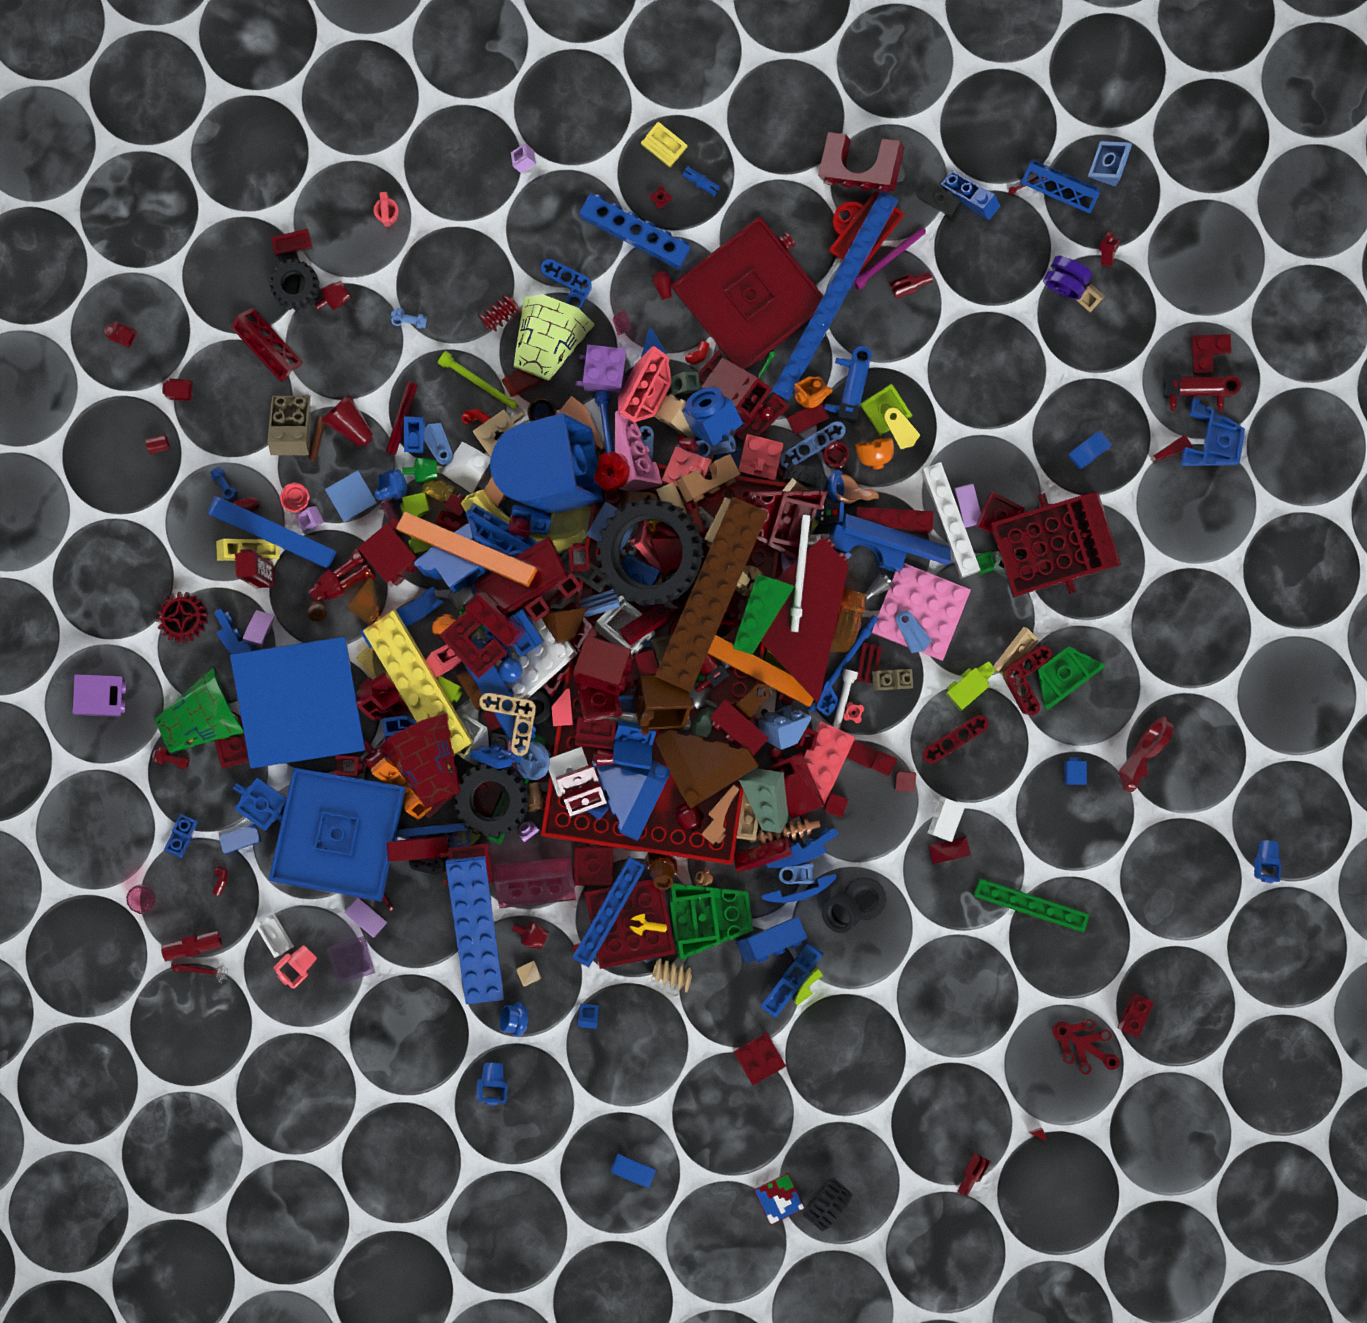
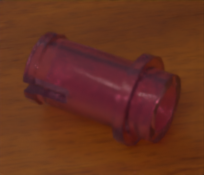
M391 500L381 503L380 509L384 511L388 522L392 519H396L399 522L400 519L393 506L395 503H392Z

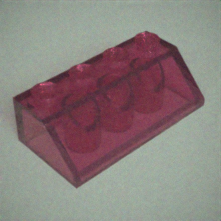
M571 857L494 865V879L499 909L576 900Z

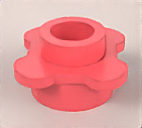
M848 702L846 704V713L843 715L844 720H853L855 723H860L864 707Z

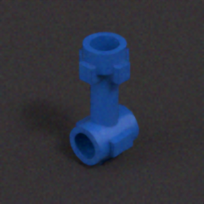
M220 467L213 469L210 472L213 481L217 480L223 489L222 497L232 502L236 500L238 492L235 488H230L224 478L225 471Z

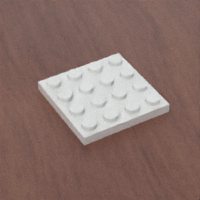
M532 619L531 621L545 642L522 657L519 656L513 646H509L512 658L518 660L522 665L521 677L515 682H505L508 689L513 690L514 698L527 700L577 655L569 641L561 643L555 641L542 619L537 622ZM501 660L496 663V668L498 671L499 665L502 662Z

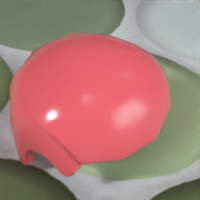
M300 483L286 485L280 495L282 506L291 512H299L308 505L310 498L307 488Z

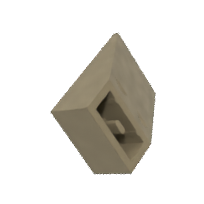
M272 396L267 440L270 455H309L310 396Z

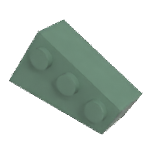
M755 768L740 777L739 782L763 831L781 833L784 825L789 820L784 773Z

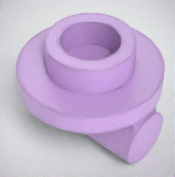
M527 821L520 825L518 835L526 842L540 830L532 821Z

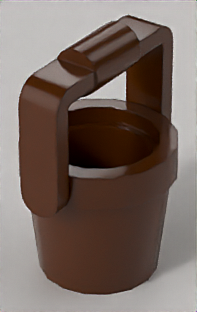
M648 852L645 858L646 869L649 870L652 876L654 886L660 890L669 889L673 885V876H676L678 872L676 859Z

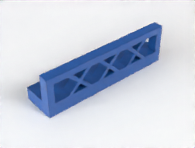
M1031 159L1021 181V184L1087 213H1091L1101 190ZM1030 171L1038 174L1039 182L1033 184L1027 181ZM1052 180L1056 183L1058 189L1047 190L1044 183ZM1070 188L1075 196L1068 199L1063 196L1062 190ZM1086 195L1093 199L1090 206L1086 207L1081 204L1079 198Z
M464 823L399 829L395 837V841H398L399 837L411 839L409 836H416L415 838H418L420 835H425L428 838L430 837L429 834H435L433 836L435 837L439 833H444L449 838L448 843L451 840L454 842V844H448V848L471 846L470 829H466L463 826ZM459 831H466V842L464 843L457 842L453 837Z

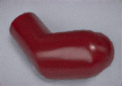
M684 434L678 436V443L682 449H689L690 452L698 450L699 445L695 439L687 438Z

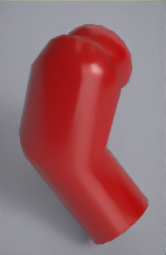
M700 341L698 351L688 353L685 356L686 362L696 365L704 361L709 343Z
M478 409L468 410L461 417L462 422L465 424L480 421L484 424L491 419L490 416Z

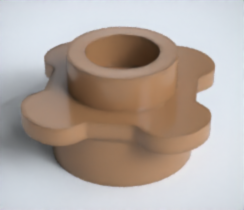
M707 867L703 871H698L695 877L696 886L709 887L713 880V876Z

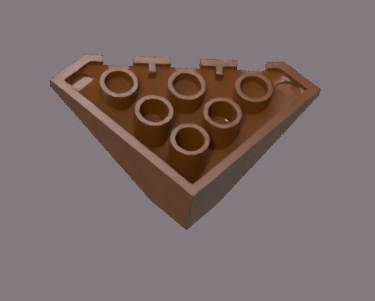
M669 729L655 738L671 775L690 809L758 767L759 764L750 750L741 747L740 750L729 747L730 744L717 740L712 743L703 740L704 737L694 734L685 736L678 734V730Z

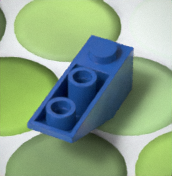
M953 170L941 183L944 189L987 220H990L1000 207L995 194Z

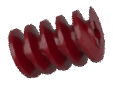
M503 295V302L497 300V307L491 304V312L485 309V316L478 314L480 321L489 332L490 329L496 332L497 324L503 327L502 320L509 322L508 315L515 318V310L521 313V309L510 295V298Z

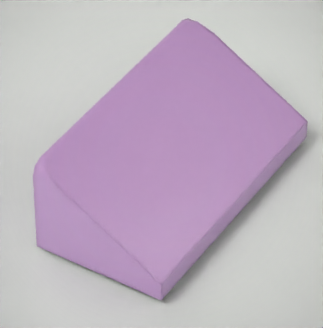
M359 898L344 912L373 938L387 923Z

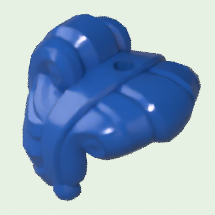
M393 469L383 474H378L379 487L374 491L375 498L377 500H384L386 498H392L395 501L403 500L402 497H405L407 494V482L401 470Z

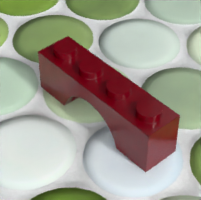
M857 507L855 510V517L892 529L931 533L933 531L934 511Z

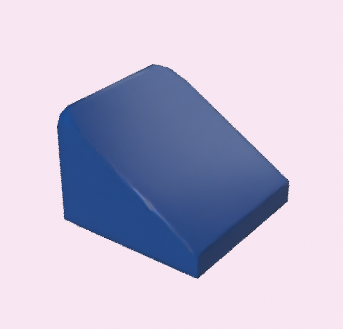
M580 1004L578 1027L597 1029L599 1005Z

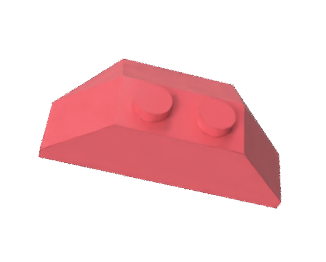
M652 346L634 365L618 396V413L633 423L656 415L671 385L668 355Z

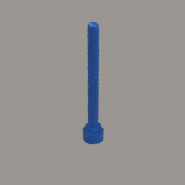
M598 391L594 395L595 403L600 407L606 453L614 452L607 407L610 402V394L608 391Z

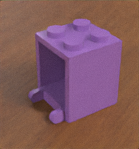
M587 345L586 355H579L580 360H585L583 381H576L575 385L584 387L585 391H608L609 394L619 395L624 384L627 360L626 349Z
M74 675L73 715L120 717L121 713H125V700H121L122 693H126V681H122V676ZM110 686H118L117 705H109Z

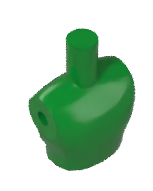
M416 458L414 467H402L403 475H414L416 483L438 480L437 460Z

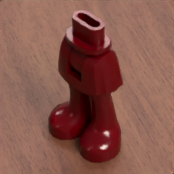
M357 548L352 552L351 558L339 568L333 571L331 569L326 570L308 592L314 601L330 600L345 595V589L362 579L373 581L377 576L370 565L366 563L367 560ZM363 565L357 571H355L354 573L340 581L339 578L341 576H343L350 570L354 569L355 567Z

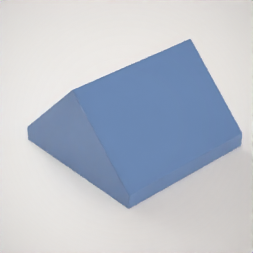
M1100 141L1088 177L1116 186L1121 178L1132 144L1127 142Z

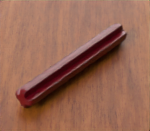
M407 382L386 452L388 454L396 455L404 431V416L409 415L417 390L416 383Z

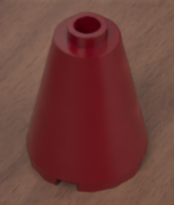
M349 394L321 419L324 424L359 447L361 445L366 447L373 440L371 437L373 432Z

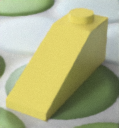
M221 539L216 541L218 561H235V553H240L241 549H252V551H255L266 560L279 559V547L263 539Z

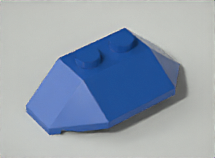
M475 503L466 512L473 537L482 545L488 546L493 550L510 557H515L538 543L529 536L524 538L510 533L508 523Z

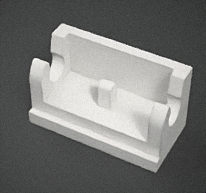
M941 797L928 834L952 842L965 805Z
M275 914L255 924L274 958L294 947Z

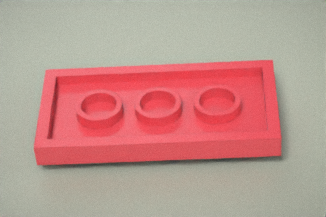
M820 721L816 732L819 733L814 751L807 750L804 759L825 804L856 737Z

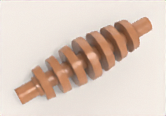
M804 819V824L801 825V821L796 820L797 826H794L793 821H788L789 827L786 828V825H784L781 833L770 831L764 833L761 829L756 835V841L750 840L751 844L756 842L765 844V840L772 842L774 838L778 840L788 835H791L794 841L796 840L797 833H799L800 838L804 837L803 832H806L808 836L812 830L821 828L819 821L808 822V819Z

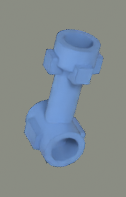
M396 308L391 313L390 320L395 326H400L403 322L417 324V328L421 329V327H426L427 317L423 314H419L418 317L405 315L403 309Z

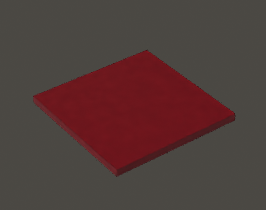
M760 216L671 284V288L728 360L745 371L807 324L823 298V294Z

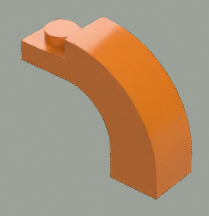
M386 757L371 769L372 774L385 783L406 787L403 805L405 811L419 820L432 809V806L429 808L424 807L395 765Z

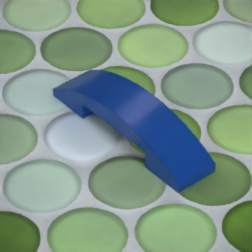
M834 873L817 878L818 887L782 897L780 890L763 894L761 897L763 900L779 903L803 900L823 891L837 876Z

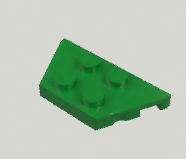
M1069 646L1037 669L1044 709L1048 711L1106 667L1105 664Z

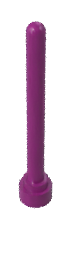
M920 228L863 274H858L853 283L855 288L861 290L866 286L867 279L925 235V228Z

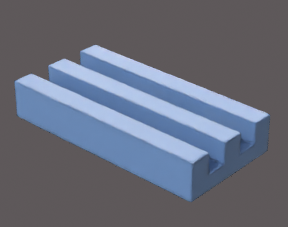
M613 590L579 600L580 608L587 607L584 614L585 617L620 607L619 597Z

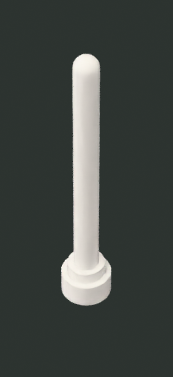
M843 669L842 672L844 684L833 727L839 730L851 683H854L858 676V672Z

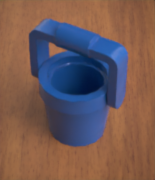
M1259 841L1257 856L1254 861V877L1262 882L1273 883L1281 880V860L1278 842ZM1261 867H1274V876L1261 875Z
M484 1063L482 1077L477 1081L476 1100L478 1102H484L486 1105H497L498 1103L506 1102L508 1084L504 1081L503 1064ZM483 1087L501 1088V1099L495 1097L482 1098Z

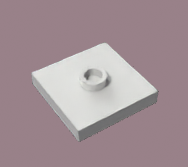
M582 747L549 758L548 770L558 797L562 796L556 777L588 766Z

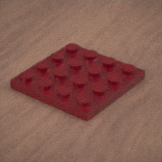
M653 879L636 883L596 954L599 969L676 954L663 890L657 889L654 886ZM611 887L584 893L590 924ZM645 914L644 919L647 922L665 924L667 930L666 932L645 929L640 936L633 932L630 926L639 928L643 924L638 920L630 919Z

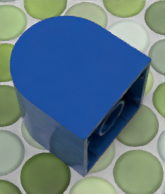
M562 413L520 424L506 431L495 444L490 460L491 475L498 489L509 498L546 513H562L604 502L602 488L594 480L598 460L593 429L576 419Z

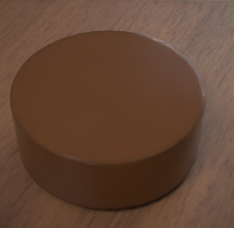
M320 601L310 603L307 607L308 617L313 621L323 620L327 614L326 606Z

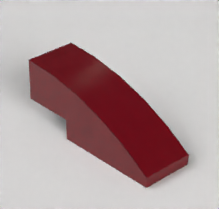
M448 836L387 842L388 862L440 857L439 853L448 852Z

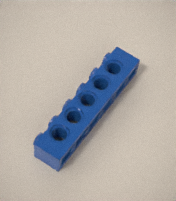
M589 194L579 212L581 219L678 270L681 269L690 253L691 246L688 245L689 243L682 238L677 240L672 237L669 231L664 229L660 231L655 228V225L650 221L645 220L643 222L638 219L639 217L636 214L622 211V207L619 205L605 202V198L602 196ZM601 209H605L608 213L607 215L601 217L597 214V212ZM617 218H622L624 223L616 225L614 221ZM633 227H639L641 229V232L638 234H633L631 232V229ZM654 235L658 240L655 243H650L647 240L648 237ZM667 244H671L675 248L673 251L667 252L664 247Z

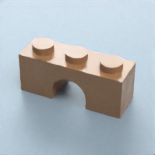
M730 454L714 461L708 466L712 475L711 480L704 479L699 470H696L676 482L686 502L693 500L695 503L704 498L703 494L709 492L711 495L720 490L719 486L725 484L727 487L736 482L735 478L741 474Z

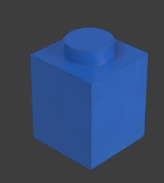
M1070 757V761L1064 762V785H1086L1087 761H1081V757Z

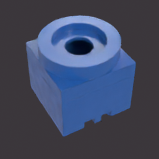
M708 387L695 392L687 400L686 408L682 410L692 433L712 446H715L722 440L721 436H728L730 434L729 430L734 431L743 424L733 401L723 396L721 390L716 387Z

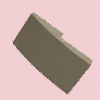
M912 669L872 671L874 691L913 688Z

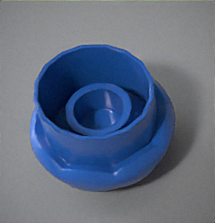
M516 1002L514 1005L504 1006L500 1015V1030L502 1032L512 1033L514 1037L524 1034L528 1027L529 1013L523 1003Z

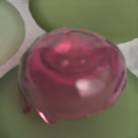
M136 885L127 893V905L132 911L139 914L150 912L156 903V894L148 885Z

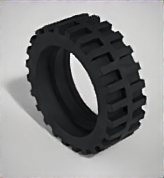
M638 500V502L626 504L625 508H618L615 511L616 515L606 520L608 524L606 529H601L599 533L603 535L602 541H597L596 546L600 548V555H596V558L602 564V568H599L601 574L606 575V584L614 587V593L622 595L625 600L634 601L636 604L653 605L668 603L673 599L682 597L681 594L690 591L692 589L691 584L696 582L697 574L703 566V563H701L702 556H706V550H702V543H705L704 537H700L698 531L701 529L698 524L693 523V517L683 512V508L672 505L670 502L659 500ZM646 519H656L667 523L676 531L682 543L683 551L680 567L669 580L658 585H644L633 580L624 570L620 557L622 539L627 530L637 522Z

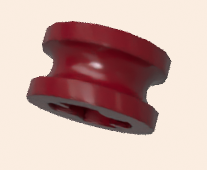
M787 232L784 233L783 237H778L787 251H790L791 246H796L794 240Z

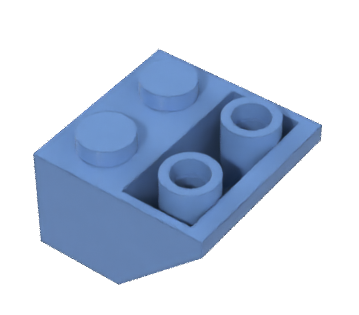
M787 705L781 707L780 710L767 712L764 716L759 717V729L769 738L766 742L782 750L799 742L811 720V716Z

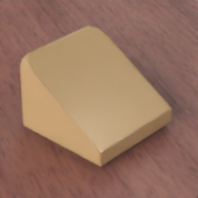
M1090 284L1085 289L1081 299L1077 301L1091 312L1105 295L1094 285Z

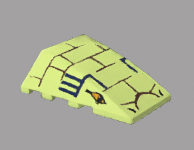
M541 294L524 297L513 367L549 381L595 324L579 308Z

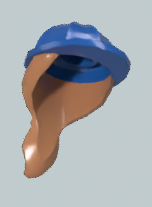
M835 470L833 475L827 479L824 491H827L826 496L829 500L844 502L847 505L852 504L858 499L865 501L879 499L876 491L873 489H861L851 476L843 474L840 470Z

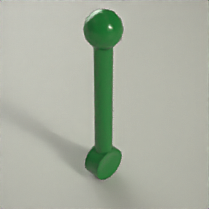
M774 351L768 353L769 357L758 376L760 380L771 359L776 355Z

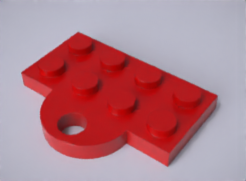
M876 191L864 206L857 202H847L840 205L834 213L833 228L839 237L828 252L841 262L844 260L879 195ZM897 207L894 208L861 270L905 216V213ZM847 211L850 217L847 220H842L839 217V213Z

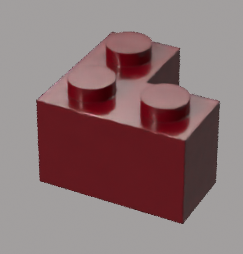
M653 650L636 654L633 657L631 673H627V687L637 685L640 676L656 675L658 666Z

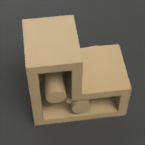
M669 394V396L665 395L654 417L660 422L671 426L680 435L684 434L687 438L695 439L697 436L692 433L682 413V410L686 408V401L683 399L679 401L672 394Z

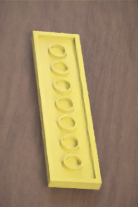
M393 610L364 629L363 632L416 722L448 713L449 720L447 721L448 727L451 730L452 738L450 740L452 749H454V755L474 743L397 611Z

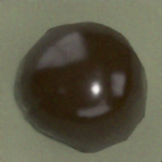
M540 397L534 399L529 404L527 415L531 422L556 415L554 404L549 399Z

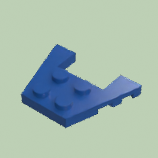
M1193 398L1190 404L1189 416L1207 421L1203 452L1185 447L1182 452L1180 465H1238L1241 459L1245 428L1226 416L1218 415L1214 412L1213 408L1205 407L1199 403L1200 400Z

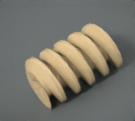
M658 958L651 979L655 977V983L662 979L663 985L670 981L671 988L677 983V990L685 986V992H688L693 974H691V968L689 967L684 972L683 965L676 969V963H673L669 967V961L667 960L661 965V959Z

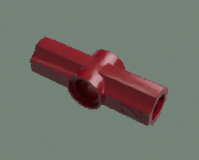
M219 931L164 944L161 946L162 957L166 962L222 947L221 935Z

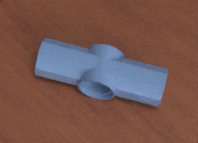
M732 435L722 436V440L715 446L710 445L704 440L696 441L699 448L692 453L707 457L734 452L736 447L735 439ZM705 444L708 445V452L704 449Z

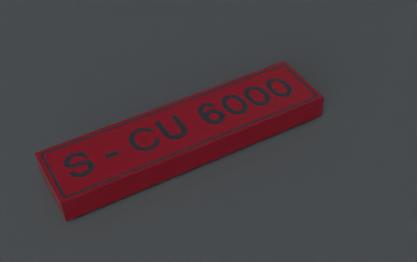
M681 594L682 597L678 599H673L668 603L657 604L619 629L618 635L631 646L682 612L688 598Z

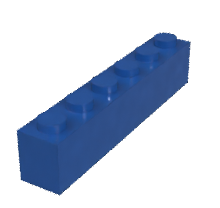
M474 637L470 640L480 651L486 646L481 638L478 640L477 637ZM465 665L482 695L492 693L513 697V690L507 689L504 684L506 681L501 679L494 666L478 679ZM487 696V699H485L487 704L496 705L495 709L499 710L498 703L501 698L497 697V701H491L490 697ZM510 700L502 702V708L505 711L512 709L513 704ZM516 704L514 713H518L517 709L524 710L523 707ZM493 712L511 742L516 716ZM521 722L518 725V731L522 734L526 733L528 725L525 722ZM534 725L532 727L531 739L536 737ZM516 734L515 739L519 738V744H515L514 748L520 747L522 739L527 740V736L521 737Z

